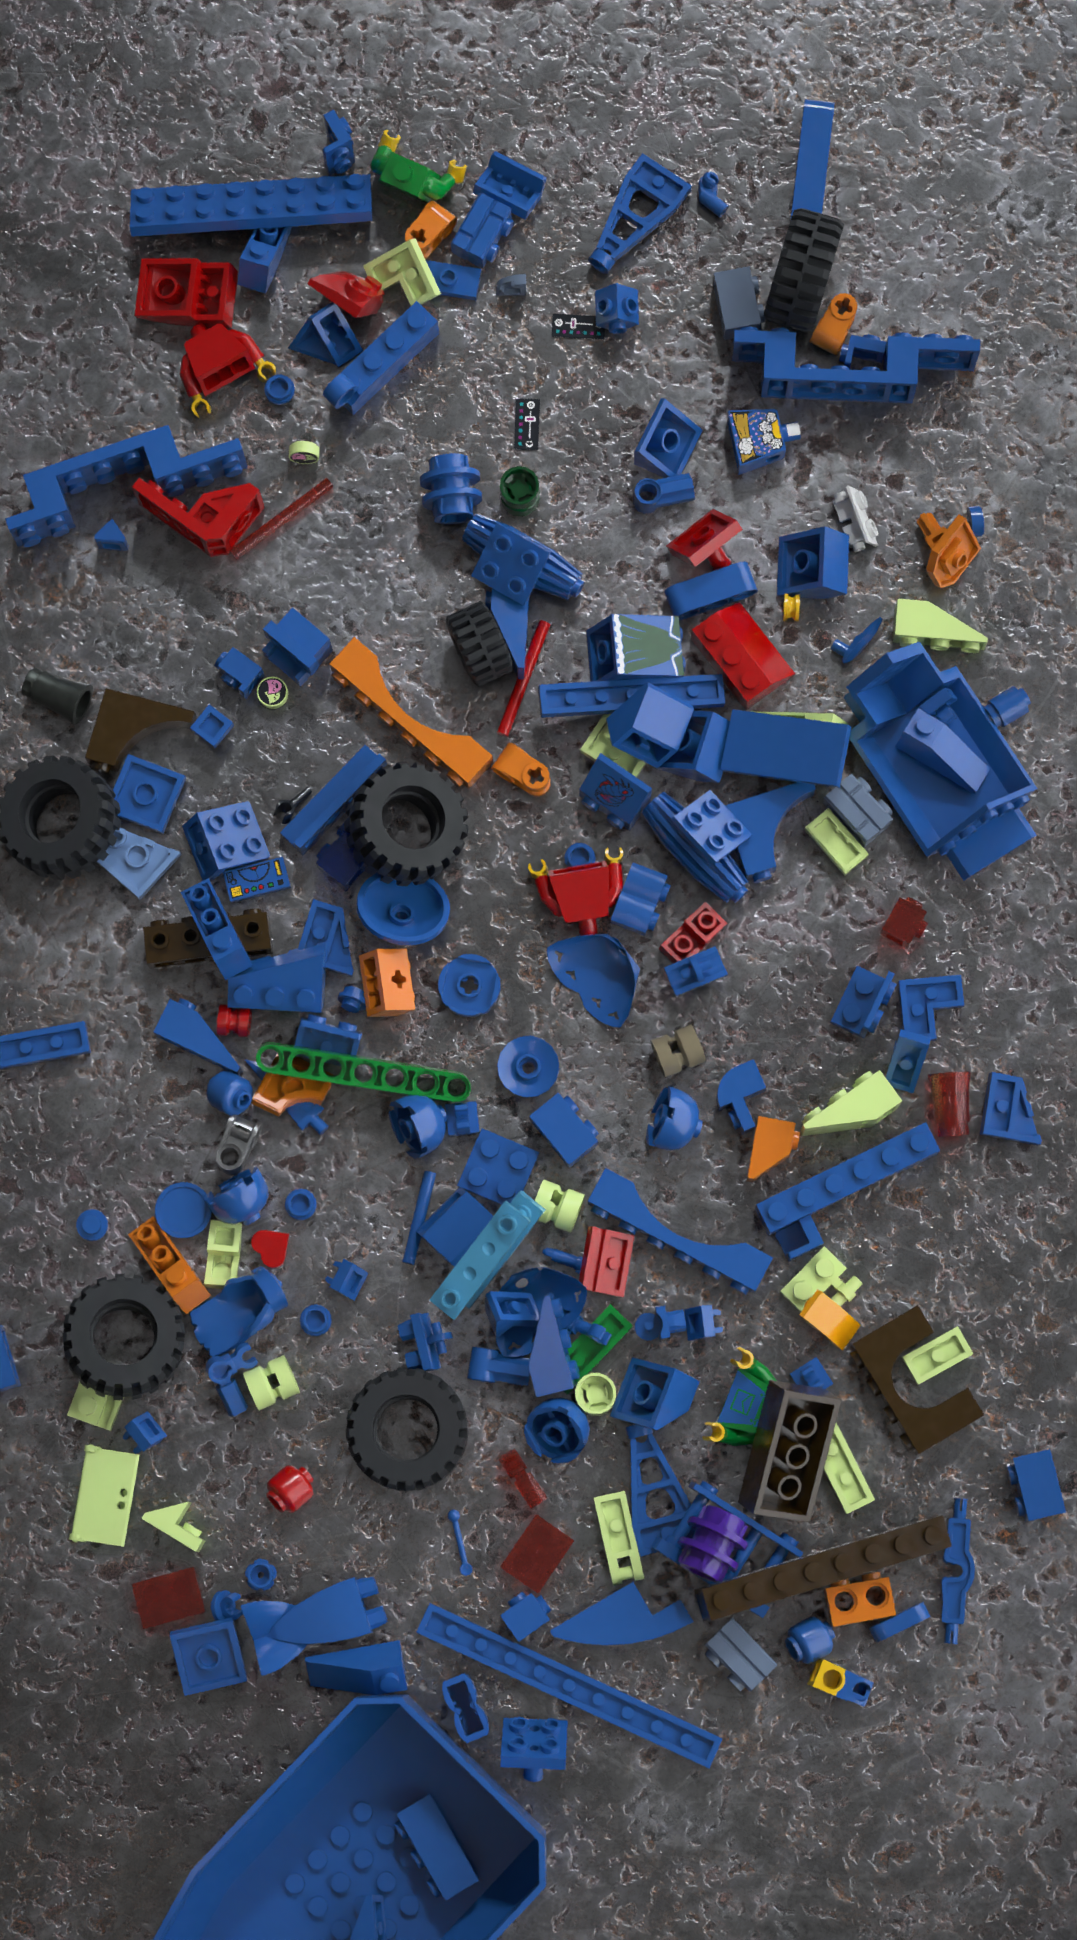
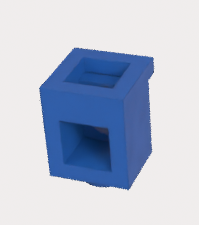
M234 647L228 653L223 652L214 664L222 674L221 680L233 689L239 686V692L245 699L248 698L265 676L260 666Z

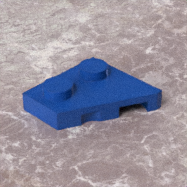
M313 899L298 949L317 946V943L326 941V969L352 977L354 970L351 962L343 908Z
M996 1072L989 1073L980 1135L1037 1146L1041 1145L1042 1139L1040 1134H1037L1032 1118L1034 1113L1031 1104L1026 1099L1027 1091L1022 1077Z

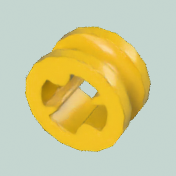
M784 593L783 621L793 618L795 622H798L800 594L790 597L788 593Z

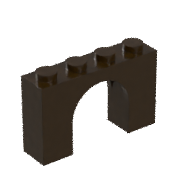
M918 1305L851 1345L853 1352L849 1353L856 1367L859 1370L864 1368L870 1379L866 1383L875 1397L880 1395L886 1404V1407L882 1409L892 1425L897 1423L903 1434L899 1438L908 1452L914 1451L916 1455L984 1416L969 1388L930 1408L912 1406L897 1394L892 1381V1370L896 1359L903 1351L934 1333Z

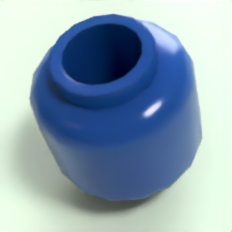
M222 1071L216 1074L207 1085V1100L210 1105L229 1116L243 1113L251 1103L253 1097L251 1083L232 1071Z
M810 1616L790 1627L785 1644L791 1657L796 1662L801 1661L804 1664H812L831 1653L833 1650L832 1639L835 1638V1633L827 1621L822 1622L817 1617Z

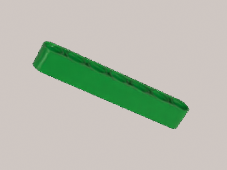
M274 1042L262 1044L256 1053L258 1067L267 1073L407 1095H420L452 1102L465 1100L471 1091V1084L468 1078L458 1071ZM267 1049H273L279 1055L278 1062L272 1066L265 1065L261 1060V1054ZM298 1054H304L309 1057L310 1065L305 1070H297L292 1065L293 1058ZM329 1059L338 1060L341 1064V1070L336 1075H328L324 1072V1063ZM360 1064H367L372 1068V1075L367 1080H360L355 1077V1068ZM391 1069H398L403 1073V1079L397 1085H391L385 1079L386 1073ZM422 1074H430L434 1078V1084L428 1090H422L417 1086L416 1081ZM453 1079H461L465 1083L464 1091L458 1095H453L448 1091L447 1086Z

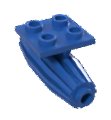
M475 514L464 531L462 541L481 555L471 576L523 606L526 605L533 588L569 600L571 596L576 598L585 584L581 580L583 574L556 551L510 525Z
M711 790L707 791L686 808L668 794L662 792L643 809V816L661 843L699 883L725 903L730 900L736 903L748 892L745 886L749 881L730 853L748 840L752 834Z

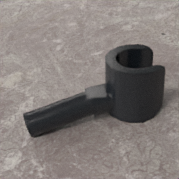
M306 787L290 801L286 799L280 800L277 803L273 816L279 812H284L286 814L283 817L282 824L289 823L295 808L312 793L311 789Z

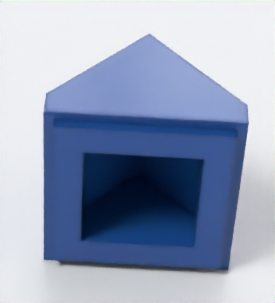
M113 519L95 534L94 539L99 549L127 551L129 549L125 536Z

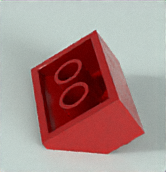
M740 602L715 612L691 631L693 643L716 673L722 674L723 682L745 710H748L795 675L791 667Z

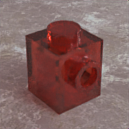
M899 897L880 935L908 949L914 936L920 939L927 927L928 922L923 920L927 911L922 909L923 905L917 900L910 897L904 900Z

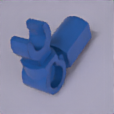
M248 1342L238 1345L235 1352L231 1355L227 1353L223 1356L211 1357L205 1367L209 1378L214 1383H217L216 1391L230 1417L236 1416L248 1408V1404L236 1379L230 1378L238 1373V1369H251L258 1364L255 1356L248 1360L242 1359L243 1353L251 1349Z

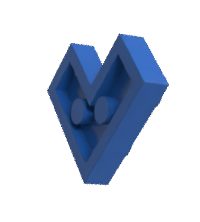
M961 975L898 981L903 1030L931 1038L930 1041H936L934 1010L964 1007Z

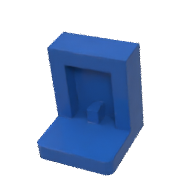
M851 335L849 345L842 344L839 362H844V366L849 367V370L852 357L882 363L886 341H881L879 337L874 335H863V337Z

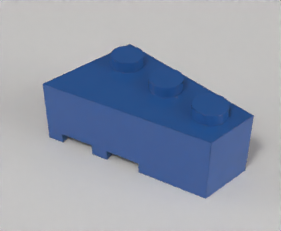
M326 941L317 943V946L301 950L297 948L289 950L288 953L273 957L269 955L251 960L252 967L228 979V1007L321 1013L325 1001Z

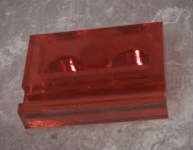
M536 1514L500 1567L539 1594L574 1540Z
M195 1567L132 1584L143 1629L206 1612Z

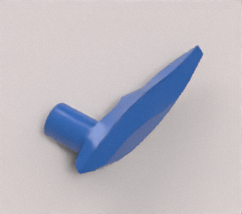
M879 617L872 622L861 634L855 637L850 646L836 639L831 650L843 656V663L852 661L874 637L883 619Z

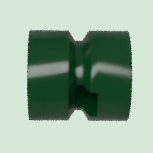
M522 466L513 467L507 470L500 480L502 506L513 516L523 517L530 515L539 505L540 485L537 475L532 470Z

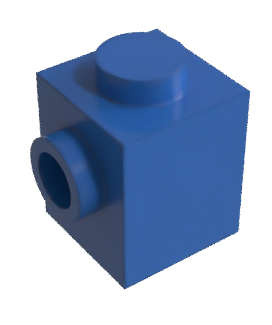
M521 1592L507 1602L511 1608L500 1615L517 1641L520 1642L548 1622L550 1618L547 1614L552 1610L542 1595L535 1598L532 1593L526 1596L524 1592Z

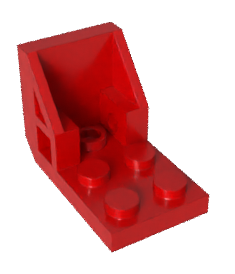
M138 478L132 486L138 504L210 557L228 555L265 508L260 490L251 483L204 493L188 513V508L185 504L176 498H173L171 501L163 495L164 490L151 480L146 483L141 478Z

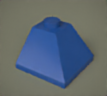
M632 1357L610 1417L653 1430H659L689 1411L700 1381L675 1368Z

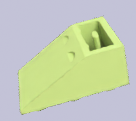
M880 1070L875 1074L868 1071L855 1080L854 1089L848 1093L845 1089H842L832 1096L827 1103L828 1107L823 1111L817 1107L804 1116L800 1134L801 1136L873 1127L897 1110L902 1099Z

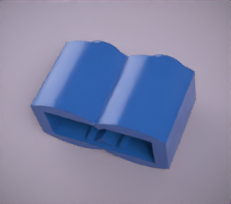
M632 863L610 923L643 936L646 935L648 929L654 931L660 915L655 912L658 901L665 902L671 885L666 883L668 876Z
M463 1673L444 1681L442 1684L443 1696L449 1708L455 1712L454 1722L459 1736L466 1743L488 1735L490 1729L489 1720L484 1709L477 1703V1689L470 1676Z

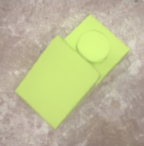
M192 1502L146 1512L141 1518L196 1552H199L205 1543V1540L199 1537L202 1531L185 1522L183 1527L179 1525Z

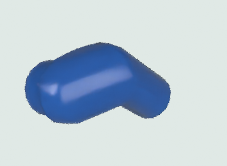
M706 172L698 183V198L705 207L720 218L725 214L729 206L717 197L718 176L714 172Z

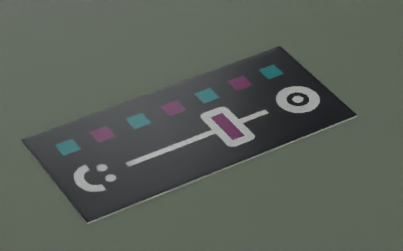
M553 314L552 337L604 340L605 328L596 326V316Z
M516 398L515 450H538L540 399Z

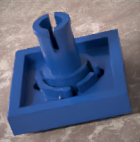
M523 1717L503 1718L500 1767L524 1768L523 1778L530 1782H537L543 1779V1769L566 1770L568 1720H557L554 1718L526 1719Z

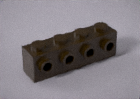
M259 908L244 910L243 915L231 916L229 912H226L249 957L273 954L270 918L267 912H261ZM192 916L181 918L180 923L169 924L168 920H156L150 922V926L143 927L146 961L150 969L214 961Z

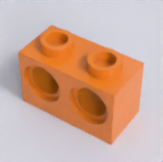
M880 1572L861 1575L862 1582L850 1584L848 1578L830 1584L831 1587L824 1588L831 1627L895 1616L896 1611L889 1577L881 1578ZM873 1586H877L883 1591V1600L878 1605L870 1604L866 1598L868 1589ZM841 1592L848 1593L852 1598V1605L847 1611H841L835 1605V1597Z

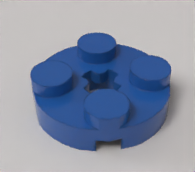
M463 954L443 967L438 980V990L443 1004L451 1012L462 1017H476L488 1013L495 1005L500 995L501 984L496 969L486 958L476 954ZM468 978H474V984L479 985L478 989L472 990L471 994L465 993V988L460 987L461 982H467Z

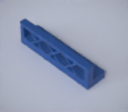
M364 745L280 832L281 836L300 854L304 855L346 812L347 806L353 800L352 796L373 773H377L382 767L387 766L386 759L380 753L376 755Z

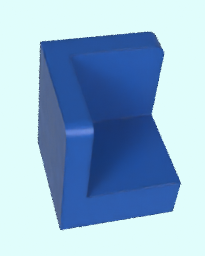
M811 1215L799 1219L797 1223L778 1231L775 1235L788 1262L824 1244Z

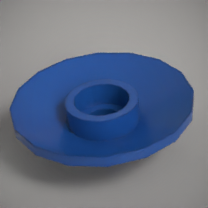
M522 1036L509 1042L500 1052L497 1063L498 1076L504 1087L514 1095L525 1098L537 1097L549 1091L556 1082L560 1070L558 1056L553 1047L544 1039L534 1036ZM526 1063H531L535 1067L534 1071L530 1074L525 1073L522 1069Z

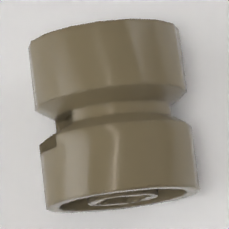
M692 1024L675 1030L672 1037L665 1034L650 1040L656 1060L665 1078L681 1072L684 1065L692 1068L706 1062L701 1043ZM676 1049H678V1051H679V1053H673V1052H674V1050H676Z

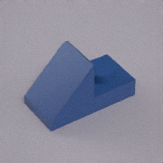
M900 1030L885 1076L893 1088L914 1093L931 1038Z
M489 1291L485 1294V1311L495 1337H499L513 1326L535 1327L538 1324L540 1314L531 1293Z

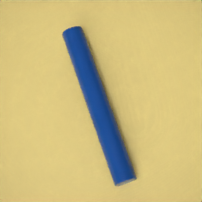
M424 1171L402 1263L415 1265L421 1236L416 1231L426 1219L436 1177L434 1172Z

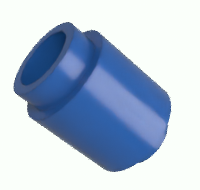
M1012 686L988 700V705L984 706V709L996 727H1005L1029 712L1028 705L1031 704V701L1022 688L1018 690L1015 686Z

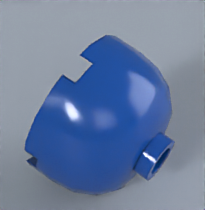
M670 1086L663 1088L651 1112L656 1114L653 1126L649 1124L647 1126L646 1141L648 1145L660 1149L678 1150L686 1146L692 1137L697 1138L699 1136L703 1121L699 1119V1109L696 1101L689 1094Z
M408 1095L390 1103L389 1106H394V1110L389 1111L392 1129L400 1144L406 1141L410 1150L406 1151L409 1156L417 1159L439 1147L445 1136V1122L447 1121L446 1112L440 1104L437 1105L432 1099L420 1095Z
M254 1167L252 1173L249 1169H246L218 1185L220 1192L215 1196L210 1191L204 1197L206 1204L217 1219L228 1224H237L243 1221L244 1225L247 1226L261 1217L259 1211L266 1205L269 1196L264 1177L258 1167Z
M550 1398L541 1402L532 1410L527 1418V1424L524 1426L526 1441L534 1453L540 1457L544 1454L552 1458L550 1462L568 1463L577 1458L588 1441L590 1431L586 1413L578 1404L566 1398Z

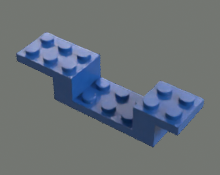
M742 327L740 330L734 331L732 362L762 363L761 398L913 403L918 384V369L974 371L980 353V339H973L969 335L942 338L939 334L912 337L909 333H896L893 336H888L883 356V371H880L877 367L849 370V367L843 365L833 366L831 369H822L817 365L805 364L801 365L800 368H796V332H789L786 328L759 331L756 327Z
M169 425L24 474L23 477L34 509L5 518L8 529L18 547L22 545L24 547L37 545L41 542V539L51 535L53 537L66 535L70 532V529L75 527L64 494L83 492L87 489V486L97 482L99 484L112 482L116 479V476L126 472L128 474L138 473L144 470V466L150 465L157 485L164 490L163 495H168V497L179 496L185 492V489L193 486H208L214 482V479L222 476H237L243 472L242 469L248 468L239 438L180 458Z

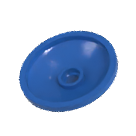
M375 873L361 886L356 903L358 916L363 925L373 935L384 941L398 945L425 943L438 936L448 922L450 914L448 897L443 888L433 879H428L425 883L416 886L413 882L408 886H397L396 880L387 884L380 881L381 875Z

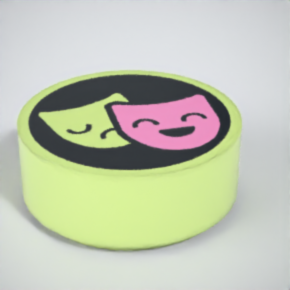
M309 441L294 442L289 446V459L300 464L315 463L319 460L320 448L315 443Z
M267 677L259 683L257 696L264 707L277 709L286 703L288 689L285 682L280 678Z

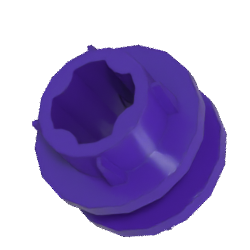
M711 1505L703 1506L698 1517L690 1516L687 1524L696 1530L692 1539L680 1537L677 1542L683 1548L678 1562L691 1573L718 1583L723 1581L727 1570L732 1572L737 1570L739 1565L730 1556L733 1549L746 1551L748 1543L742 1538L748 1526H745L743 1520L723 1509Z

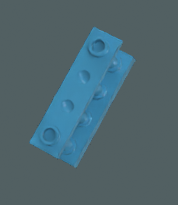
M522 1190L518 1192L511 1203L505 1201L429 1301L453 1320L458 1317L465 1306L470 1309L546 1209Z

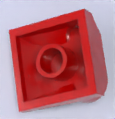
M337 271L313 277L307 283L355 318L377 314L383 304L384 291L381 289L382 284L371 276L362 278L349 272Z

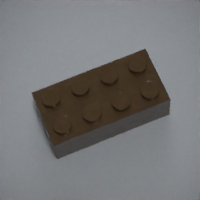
M769 1380L738 1499L739 1504L756 1515L810 1523L842 1401L840 1398L826 1389Z

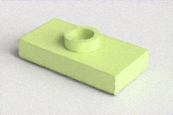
M829 808L804 829L844 876L869 855Z

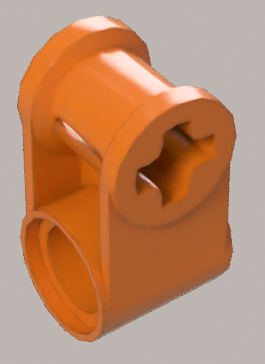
M431 200L405 232V241L416 238L426 260L453 231L458 218L437 202Z
M840 293L832 299L823 318L817 324L810 343L836 356L838 355L856 315L857 302L853 296L847 293ZM843 306L848 308L843 315L838 313V310Z
M509 742L491 767L498 776L507 782L515 784L529 795L542 796L550 789L551 779L548 768L513 743ZM541 775L542 782L536 781L534 784L531 783V776L537 778Z

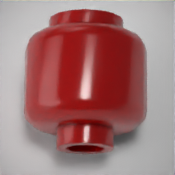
M287 1465L267 1482V1499L281 1513L284 1511L289 1513L296 1512L312 1498L314 1492L311 1483L314 1479L304 1467L297 1469L294 1466Z

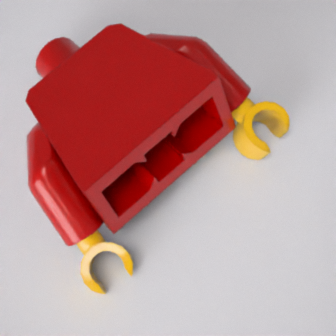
M203 323L196 324L190 331L192 338L184 344L187 353L181 360L180 378L188 397L193 399L192 412L198 418L200 417L196 412V408L200 404H205L208 413H211V406L205 399H202L200 393L203 392L205 396L255 369L254 363L258 367L257 377L261 382H267L265 375L261 372L262 369H270L273 375L276 374L275 365L272 362L263 360V353L250 335L234 329L228 330L222 324H216L209 329Z
M607 847L605 849L604 861L548 871L546 862L541 859L543 868L538 872L533 871L531 863L528 865V870L535 879L540 900L555 916L563 917L565 923L578 922L580 936L598 934L596 918L608 916L609 908L615 906L623 888L622 865L620 864L622 862L623 849L620 847L617 858L609 856V848Z

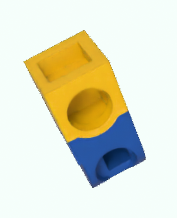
M822 1658L816 1661L807 1683L812 1687L865 1707L874 1685L873 1682Z

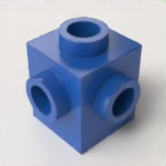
M615 283L595 291L596 326L608 329L609 333L622 334L628 328L639 325L637 289Z

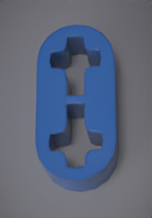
M921 1602L871 1626L869 1630L877 1643L929 1618L930 1614L924 1602Z

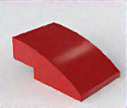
M141 258L134 316L139 319L193 327L196 324L203 323L207 328H211L216 324L232 328L238 270L230 262L202 263L198 258Z

